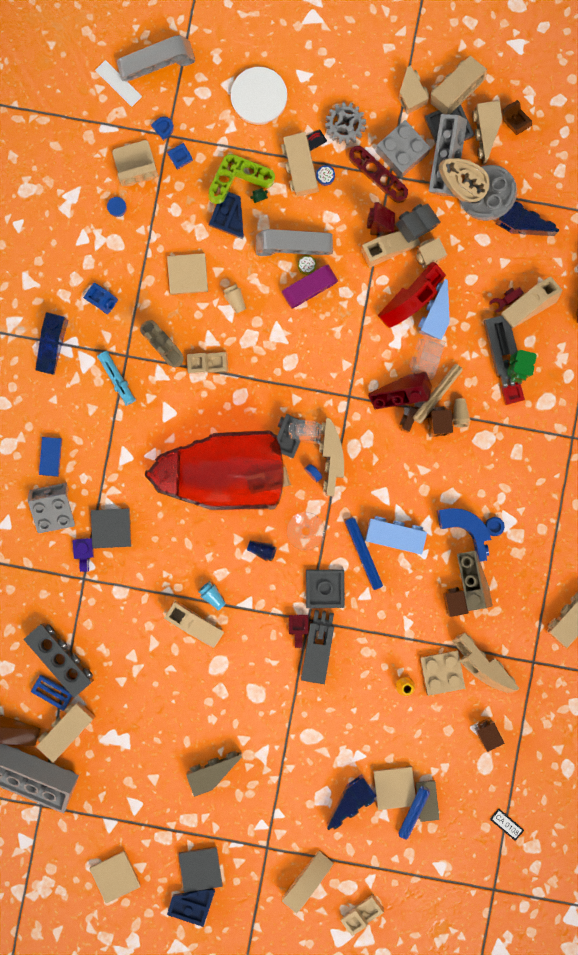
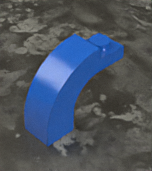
M449 508L437 510L440 529L459 527L466 530L473 539L474 548L480 562L487 561L489 549L488 545H484V541L491 540V536L480 518L463 509Z

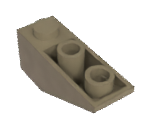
M476 550L457 554L468 611L492 607L490 588Z
M237 751L229 752L225 758L220 760L218 757L207 761L208 764L204 766L197 764L190 767V771H187L186 776L193 796L196 797L212 791L242 758V751L239 753Z

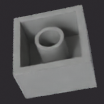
M404 120L377 144L375 152L401 179L429 154L431 147Z

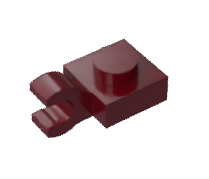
M512 287L504 293L505 297L503 299L493 298L489 305L497 303L499 308L494 312L495 314L499 313L504 307L521 297L524 292L520 287L516 290Z
M289 615V634H295V648H302V634H308V615Z

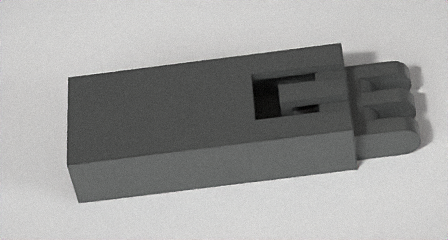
M503 316L486 319L483 322L496 376H500L503 388L508 387L507 379H509L511 386H515V382L511 381V378L507 376L509 360L503 361L502 356L509 354L511 357V355L517 352L512 327Z
M315 610L313 623L310 622L301 681L325 685L334 626H332L334 613L330 612L329 620L325 619V611H322V617L318 618L319 610ZM317 631H319L318 639H323L325 632L323 645L315 644Z

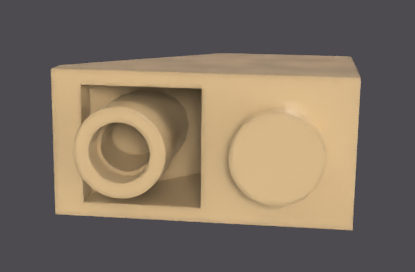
M411 65L407 67L398 97L407 115L427 105L429 99L427 88L425 86L422 87L420 76L416 70H413Z

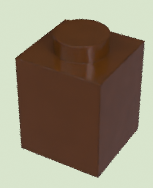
M459 587L447 589L448 593H443L447 615L454 617L468 614L464 590H459Z
M485 719L477 724L478 727L474 728L487 752L505 744L492 720L488 721V719Z

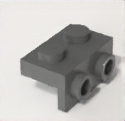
M289 414L281 417L277 426L280 428L278 435L274 434L270 443L273 446L272 450L293 459L308 423Z

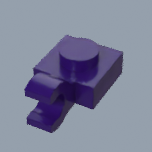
M92 538L73 540L74 559H80V572H88V558H94Z

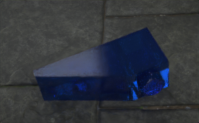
M46 312L41 329L36 371L55 375L69 321L64 316Z

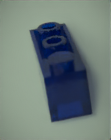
M517 201L496 223V225L511 234L555 236L560 230L556 228V224L541 219L540 215L534 211L529 212Z
M362 774L345 786L326 824L328 830L332 828L334 830L343 824L342 821L344 819L354 817L359 813L358 809L363 806L368 807L375 801L376 794Z

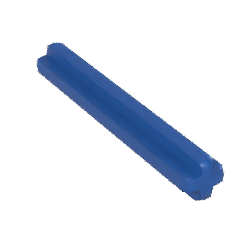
M354 517L347 519L345 524L373 590L380 589L383 586L356 519Z

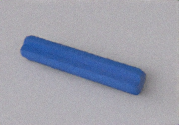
M421 786L398 832L400 838L409 839L430 795L427 787Z

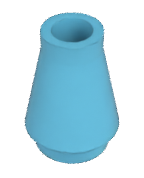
M211 582L206 583L198 591L201 594L200 597L215 607L217 611L226 604L215 584L212 585Z

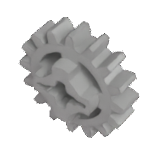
M345 102L342 103V107L336 104L335 111L330 109V116H326L327 123H325V128L329 129L327 135H333L332 141L339 139L340 145L342 141L349 145V140L356 143V137L361 139V132H365L366 129L363 126L366 124V119H362L364 112L358 113L359 106L354 109L352 108L353 103H350L349 107L346 106ZM337 116L338 122L333 125V120ZM342 122L349 123V126H346V124L342 125ZM358 122V128L354 131L353 126Z

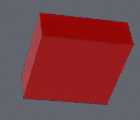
M515 383V386L509 384L506 388L501 387L505 405L525 400L521 384Z

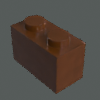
M445 406L432 409L428 414L429 436L438 437L452 434L451 409L446 410Z

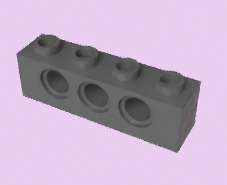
M42 623L23 640L75 698L94 681L92 678L93 674L87 667L83 668L81 666V660L75 653L71 654L68 651L66 642L55 636L54 628L50 624ZM45 639H49L52 642L51 649L44 647ZM57 654H62L65 657L63 664L57 662ZM71 668L77 671V678H71L69 676V670Z

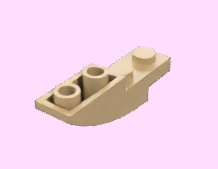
M326 418V422H322L321 434H324V441H320L319 453H323L322 457L330 458V461H326L325 464L328 480H324L323 491L327 492L326 496L334 497L336 478H344V455L337 430L331 419Z
M466 633L458 635L452 640L464 655L459 661L480 681L505 693L515 692L519 689L515 679L504 670L502 663L495 658L487 660L486 655L476 647L473 639Z

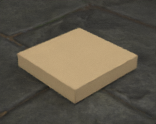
M205 253L167 256L170 295L208 292Z
M412 766L373 770L378 810L411 807L416 797Z
M125 850L89 868L105 904L141 887V883Z

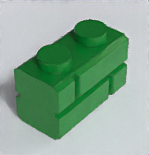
M519 350L511 355L509 362L511 366L508 367L507 376L511 378V381L522 383L533 375L535 368L533 365L536 363L537 354Z

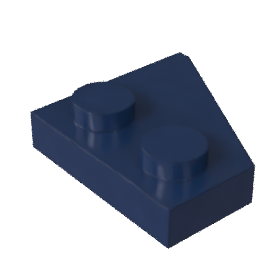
M228 192L225 200L216 205L209 226L243 239L241 197Z
M215 889L173 894L167 915L204 927Z

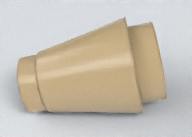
M237 284L223 290L225 299L236 314L246 309L241 288H238Z
M455 399L452 423L457 428L468 427L471 420L466 399Z

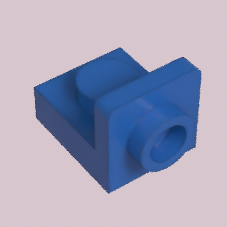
M96 283L92 284L83 297L107 315L118 301L115 296Z

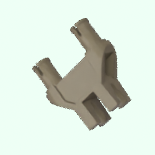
M145 321L140 328L141 334L169 366L174 368L180 367L184 357L178 347L155 321Z

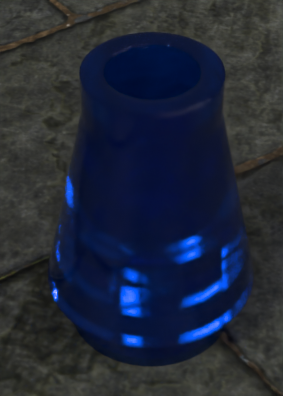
M250 540L247 551L266 562L268 560L273 561L277 550L273 543Z

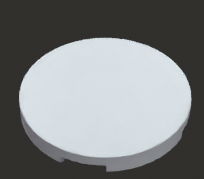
M265 67L249 68L235 79L231 88V103L235 112L244 121L255 125L268 124V122L276 119L284 111L287 103V88L283 79L275 71Z

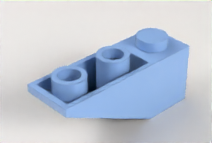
M447 279L443 283H438L436 287L438 291L436 293L437 296L435 300H430L426 308L429 313L426 318L422 317L418 325L421 328L420 334L439 343L450 323Z

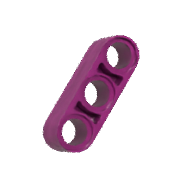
M328 264L285 288L281 293L290 308L293 309L335 285L338 279Z

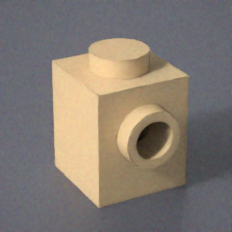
M440 238L422 242L419 244L420 247L416 254L417 261L420 265L423 264L424 268H427L432 261L438 263L447 257Z

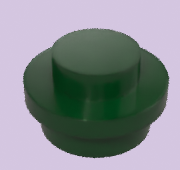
M261 188L252 191L253 196H250V199H253L254 203L268 198V190L264 191Z

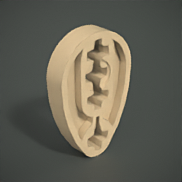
M459 158L444 159L440 162L439 172L447 188L463 202H477L487 194L489 177L482 167L471 161ZM447 164H451L450 169H452V171H447ZM461 175H465L464 178L466 180H473V185H480L479 189L481 191L477 192L476 187H469V182H462Z

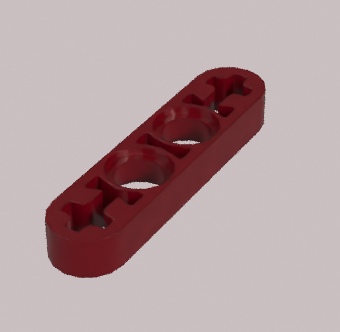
M354 146L351 148L349 160L394 202L402 203L406 200L408 189L400 180L363 147ZM354 152H361V158L365 161L363 166L361 165L362 160L360 158H354ZM368 164H375L377 170L374 173L368 172L366 169ZM388 176L391 183L386 186L381 184V177ZM394 183H396L394 188L397 191L403 190V197L395 196L396 191L392 188Z

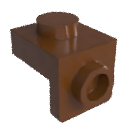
M518 100L507 105L502 110L504 123L516 136L532 126V120L521 110V104Z
M420 407L410 408L407 415L403 414L399 424L402 425L401 431L410 432L414 423L413 416Z

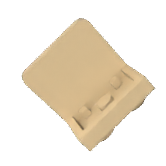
M147 140L119 147L112 151L122 187L132 186L137 182L149 181L158 177L151 148Z

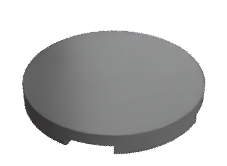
M497 165L481 166L489 177V189L484 198L477 202H463L460 200L465 212L477 220L489 221L497 219L506 214L515 203L517 197L516 182L508 170ZM466 179L463 180V182H469V183H470V186H469V187H476V188H477V192H480V191H481V190L479 189V186H480V185H476V186H475V185L472 184V181H473V180H466Z

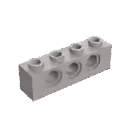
M441 114L429 185V192L436 195L455 197L441 177L439 164L444 159H461L467 119L459 115ZM451 164L446 165V167L448 168L447 171H452V169H450Z

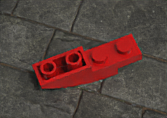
M432 261L408 289L402 288L378 314V317L388 328L406 320L438 292L435 287L444 279L446 274L437 263Z

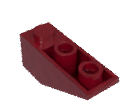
M375 202L374 207L370 208L367 218V229H370V235L385 236L394 233L395 213L379 202Z
M420 372L406 375L369 393L368 396L375 410L429 401L432 385L427 373Z

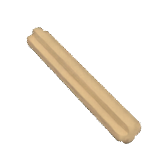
M454 364L431 393L429 401H425L413 416L414 421L419 424L424 421L463 371L461 366Z

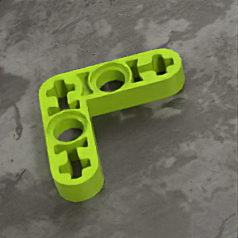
M228 154L223 158L209 188L208 198L214 204L222 203L235 177L264 188H269L274 184L275 173L267 167L237 155ZM233 162L234 164H232L230 171L227 170L228 164ZM251 168L254 173L246 174L244 169ZM227 176L229 181L222 182L219 180V177ZM218 187L221 188L220 194H218V196H214V194L217 193Z

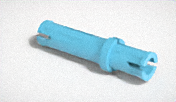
M104 351L100 353L97 358L114 384L115 392L119 393L125 406L135 402L136 399L128 388V382L124 381L109 352Z

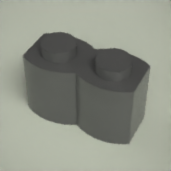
M419 204L412 209L411 213L406 211L398 217L400 220L396 223V226L407 242L410 243L436 228L441 221L429 204L423 206Z

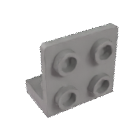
M67 483L29 490L28 504L38 533L75 526L68 501L69 489Z

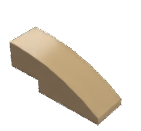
M318 851L282 896V902L297 914L318 888L334 863L321 851Z

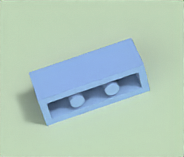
M378 516L369 520L365 537L366 542L422 555L427 532L423 531L424 527L412 525V528L404 527L405 523L393 521V524L385 522L386 518Z

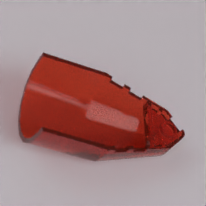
M270 430L213 433L204 439L195 440L191 444L160 454L155 459L156 462L151 468L145 471V477L151 482L158 493L212 511L273 510L280 503L283 492L284 470L281 448L277 437Z

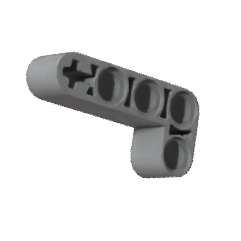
M177 35L119 58L117 66L121 80L131 81L174 63L180 66H188L196 60L191 42L185 37Z
M275 229L262 230L256 235V255L271 256L275 253L333 254V234Z

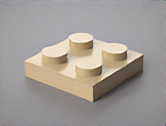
M458 650L420 657L427 696L466 689Z

